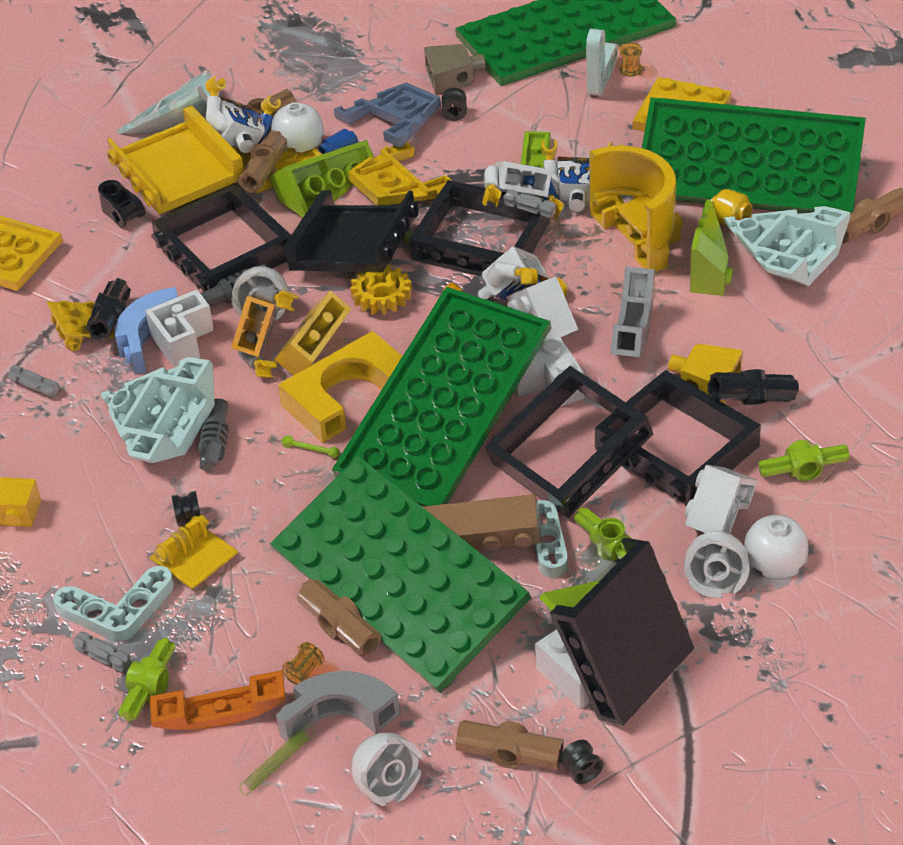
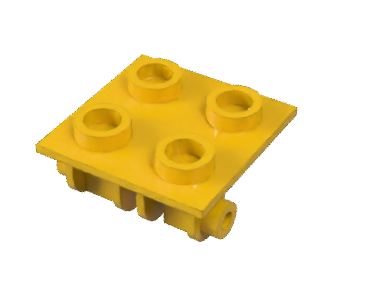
M47 301V305L52 313L51 321L56 325V330L61 339L64 340L65 347L68 350H79L83 338H91L86 327L95 302ZM114 328L109 338H115Z
M200 515L199 517H192L191 521L185 525V528L179 527L177 533L173 532L167 540L156 545L154 554L149 558L158 566L167 567L171 571L172 576L193 590L239 552L206 529L209 522L206 517Z

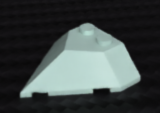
M208 69L180 86L179 90L167 95L136 116L137 118L117 129V132L119 134L161 132L185 122L183 108L193 105L206 119L207 98L210 96V93L206 90L205 83L208 79L212 78L211 72Z
M821 206L814 207L815 211L810 213L797 214V209L752 214V218H744L742 220H735V216L725 217L724 221L768 273L785 280L810 286L838 256L850 219V212Z
M187 357L180 360L177 367L169 370L163 367L124 383V388L113 393L111 390L100 393L109 407L110 416L120 437L125 441L126 450L132 459L156 463L186 454L215 405L213 363L210 360Z

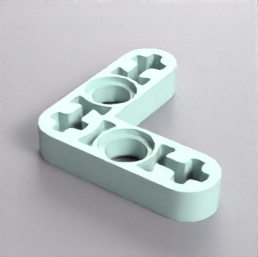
M590 29L587 36V93L591 95H602L618 58V44L605 42L604 30Z
M538 500L540 514H545L547 518V523L542 524L541 521V537L551 535L556 538V540L550 543L534 544L539 570L546 577L558 578L563 576L568 570V559L557 509L549 501ZM549 554H554L556 564H551Z
M154 566L149 568L117 605L74 586L60 588L54 594L53 601L57 614L62 618L113 641L123 642L133 637L168 597L174 588L172 573L167 567ZM139 599L148 601L143 607L136 608L131 606L133 602ZM98 609L103 611L96 618L86 616L92 610Z

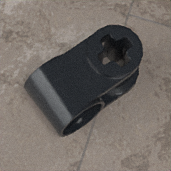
M106 180L98 186L101 209L117 226L124 227L127 221L136 216L142 217L145 215V208L141 200L127 190L119 181Z

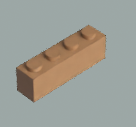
M535 494L423 507L476 550L494 551L501 547H528L532 544L542 543L540 508Z

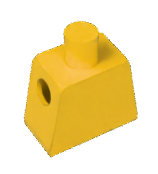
M696 344L687 358L672 354L668 364V371L681 374V379L708 394L707 384L710 381L711 374L716 372H742L743 350ZM719 400V401H721L722 403L725 404L727 400Z

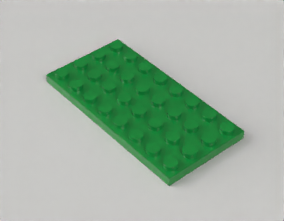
M534 0L531 3L513 7L507 11L489 15L474 22H468L465 25L456 27L455 32L456 37L473 56L484 55L485 69L500 86L585 58L587 36L590 29L604 30L605 42L620 46L676 27V18L658 0Z
M651 97L642 148L658 154L671 165L676 176V200L705 203L706 199L711 200L721 190L730 189L747 195L754 209L774 211L797 209V213H810L815 211L814 207L827 206L852 213L866 117Z
M446 286L333 466V475L337 477L359 456L422 507L448 504L552 328L551 322Z
M359 456L270 543L277 553L307 579H318L339 598L346 596L351 599L358 608L360 616L381 634V643L439 693L453 681L532 598L525 588Z

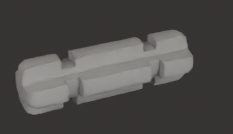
M511 189L504 195V204L510 207L517 205V209L537 215L540 212L541 216L552 218L556 212V204L552 201L545 200L542 202V198L525 193L519 195L520 192Z
M13 365L8 373L10 380L52 398L56 397L60 390L59 383L17 365Z
M79 632L73 640L76 650L84 654L88 652V656L107 666L112 665L111 668L119 672H125L132 663L130 654L122 650L117 651L116 647L98 638H93L92 635L86 632Z

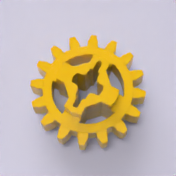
M387 265L384 272H366L365 274L358 272L356 274L357 279L351 280V299L354 300L355 306H361V311L363 312L371 309V314L374 315L377 310H381L382 314L385 315L388 309L396 312L398 305L405 307L406 300H411V280L408 278V273H401V268L399 267L391 270V265Z

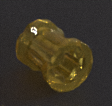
M625 43L620 47V55L622 56L620 73L624 76L634 77L642 72V65L640 64L642 47L639 44Z
M302 642L298 647V653L291 661L285 662L282 666L283 674L290 682L298 685L309 678L315 667H319L324 663L325 656L314 644Z

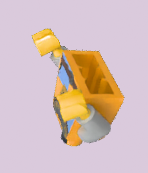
M267 286L258 288L255 298L247 295L231 348L238 350L239 356L255 369L256 376L273 378L271 368L277 367L276 362L264 360L260 355L268 344L278 309L294 311L295 309L291 307L294 298L298 299V295Z

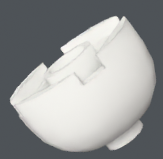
M298 102L290 103L279 109L272 120V131H280L287 138L285 151H287V148H295L296 152H305L312 150L322 142L321 137L324 136L323 122L319 113L310 105Z
M265 266L252 267L245 270L236 280L232 290V305L237 314L241 316L247 295L255 298L256 291L260 287L267 286L279 291L284 290L288 292V285L284 277L276 270ZM278 309L275 321L284 314L285 309Z
M783 515L762 517L750 527L746 534L744 547L748 554L750 569L753 570L754 567L762 571V576L766 578L784 579L792 577L799 572V568L803 564L805 566L807 563L808 538L801 525L792 518Z
M720 531L707 532L695 538L689 545L684 559V573L689 580V585L701 595L712 598L723 597L721 593L733 591L734 594L738 592L747 582L750 571L748 554L741 541L729 533Z
M374 734L366 738L357 747L351 762L353 782L365 797L381 806L387 805L386 803L394 798L395 802L398 803L414 790L420 779L421 770L418 769V758L422 760L421 753L415 744L397 734Z

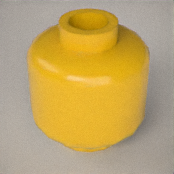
M724 189L711 199L719 224L727 226L724 221L725 217L735 216V220L751 218L752 204L748 196L743 193Z

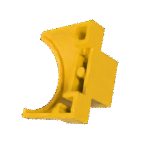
M616 145L589 151L590 215L604 229L615 226L634 245V260L642 268L655 269V272L667 268L670 254L669 245L681 240V227L683 225L681 216L675 212L676 176L671 165L658 154L634 146ZM620 195L633 196V199L624 203Z

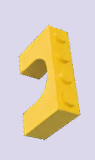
M371 331L279 383L281 406L319 441L324 443L347 429L344 407L333 399L327 391L339 382L352 379L371 382L382 390L402 355L374 331Z

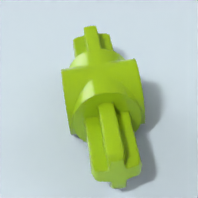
M798 440L788 446L785 450V456L761 460L758 463V468L762 477L788 473L790 477H796L800 481H811L821 474L824 465L848 461L850 454L845 444L820 449L817 444L812 445L807 440Z
M583 507L580 508L574 516V520L590 534V541L597 546V554L602 559L608 561L622 559L626 551L621 540L623 538L632 539L625 533L624 523L616 518L601 520L591 510Z
M168 638L158 640L149 657L142 658L140 662L134 661L130 665L125 682L129 693L119 709V716L124 718L125 721L131 722L137 719L145 703L150 702V696L165 693L169 682V671L166 665L176 648L175 643L171 642Z

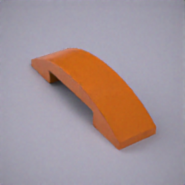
M279 670L249 676L250 685L188 698H186L183 690L150 696L151 724L155 728L196 730L226 726L259 716L286 701L283 671Z

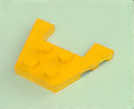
M408 142L401 148L395 145L390 148L385 146L380 150V155L374 159L372 157L367 158L349 171V181L376 205L400 204L408 191H413L414 201L436 199L447 180L451 179L447 175H443L426 182H421L399 163L414 157L415 148Z

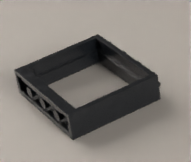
M447 180L410 238L411 261L482 277L483 271L504 254L498 251L432 237L452 205L527 221L528 224L514 247L531 254L550 224V218L541 216L540 212L537 215L517 209V205L515 207L505 205L504 195L506 192L501 193L497 208L491 201H487L485 206L482 204L486 190L484 187Z
M236 183L151 222L153 228L151 237L155 240L157 248H161L166 253L168 259L180 267L184 276H189L194 281L198 290L202 289L204 292L217 286L219 280L226 279L230 275L233 276L237 272L240 273L244 269H250L263 264L273 269L287 262L284 245L291 234ZM233 211L266 243L210 270L177 236L227 212Z
M569 366L542 393L538 394L520 414L516 415L498 435H495L485 448L496 467L540 499L553 503L558 512L569 518L654 433L646 415L572 366ZM578 390L626 423L560 488H557L513 457L511 453Z
M665 370L626 401V403L645 415L663 400L730 441L690 476L642 447L622 467L635 473L648 484L656 486L669 494L671 498H675L687 506L691 499L694 500L697 491L695 483L699 472L705 469L706 465L733 470L760 446L761 425L721 401L713 400L709 394ZM611 414L595 427V449L598 450L626 422Z

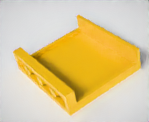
M193 105L183 108L185 122L122 148H119L111 138L107 139L109 150L106 153L111 165L118 167L121 176L131 182L136 193L139 192L143 196L148 207L152 206L159 215L238 182L239 176L244 170L242 157Z

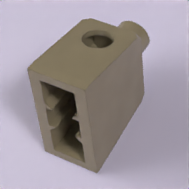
M463 44L424 47L425 68L435 95L442 94L450 88L460 89L472 85L473 71L482 70L486 67L484 55L469 56L466 46Z

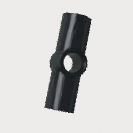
M120 278L108 281L103 293L99 292L86 327L91 338L101 341L103 338L110 337L119 316L125 310L131 289L128 287L127 281Z
M762 369L746 370L740 373L716 372L710 375V381L707 384L708 394L712 396L713 400L741 401L743 405H758L766 402H791L796 400V395L799 391L798 380H795L793 375L765 374V370Z

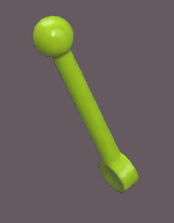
M284 436L281 440L284 448L299 447L328 454L331 458H337L340 455V450L337 447L325 448L293 440L292 436Z

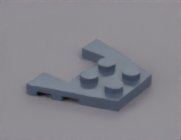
M406 82L378 92L375 99L367 101L362 98L354 101L353 107L343 109V106H339L333 110L336 119L349 125L369 113L394 123L395 125L383 132L386 142L401 148L441 107L440 96Z

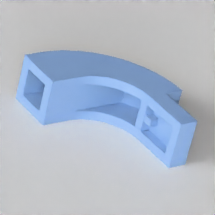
M176 287L158 290L140 297L131 303L117 320L115 338L120 358L125 357L127 364L133 363L135 374L146 372L142 349L144 343L150 337L145 310L177 298Z

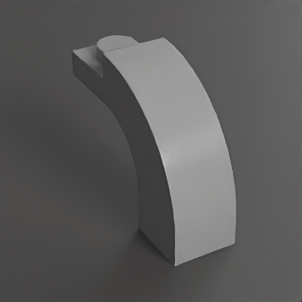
M625 267L621 309L617 324L613 325L610 354L641 357L643 355L654 298L652 297L655 269Z
M336 671L316 675L293 687L295 701L286 704L276 714L279 734L287 742L300 729L303 728L305 731L310 727L305 725L312 726L317 721L329 716L344 715L355 718L377 734L401 714L398 693L383 681L359 672Z

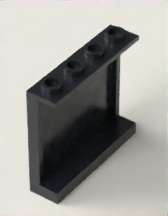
M321 190L284 245L289 271L384 272L389 261H392L398 246L401 245L405 234L410 230L412 222L418 216L419 206L417 201H414L413 191L407 192L400 205H334L331 190Z
M623 538L621 540L626 551L625 556L574 607L557 605L549 613L598 720L622 726L626 724L695 649L650 542Z

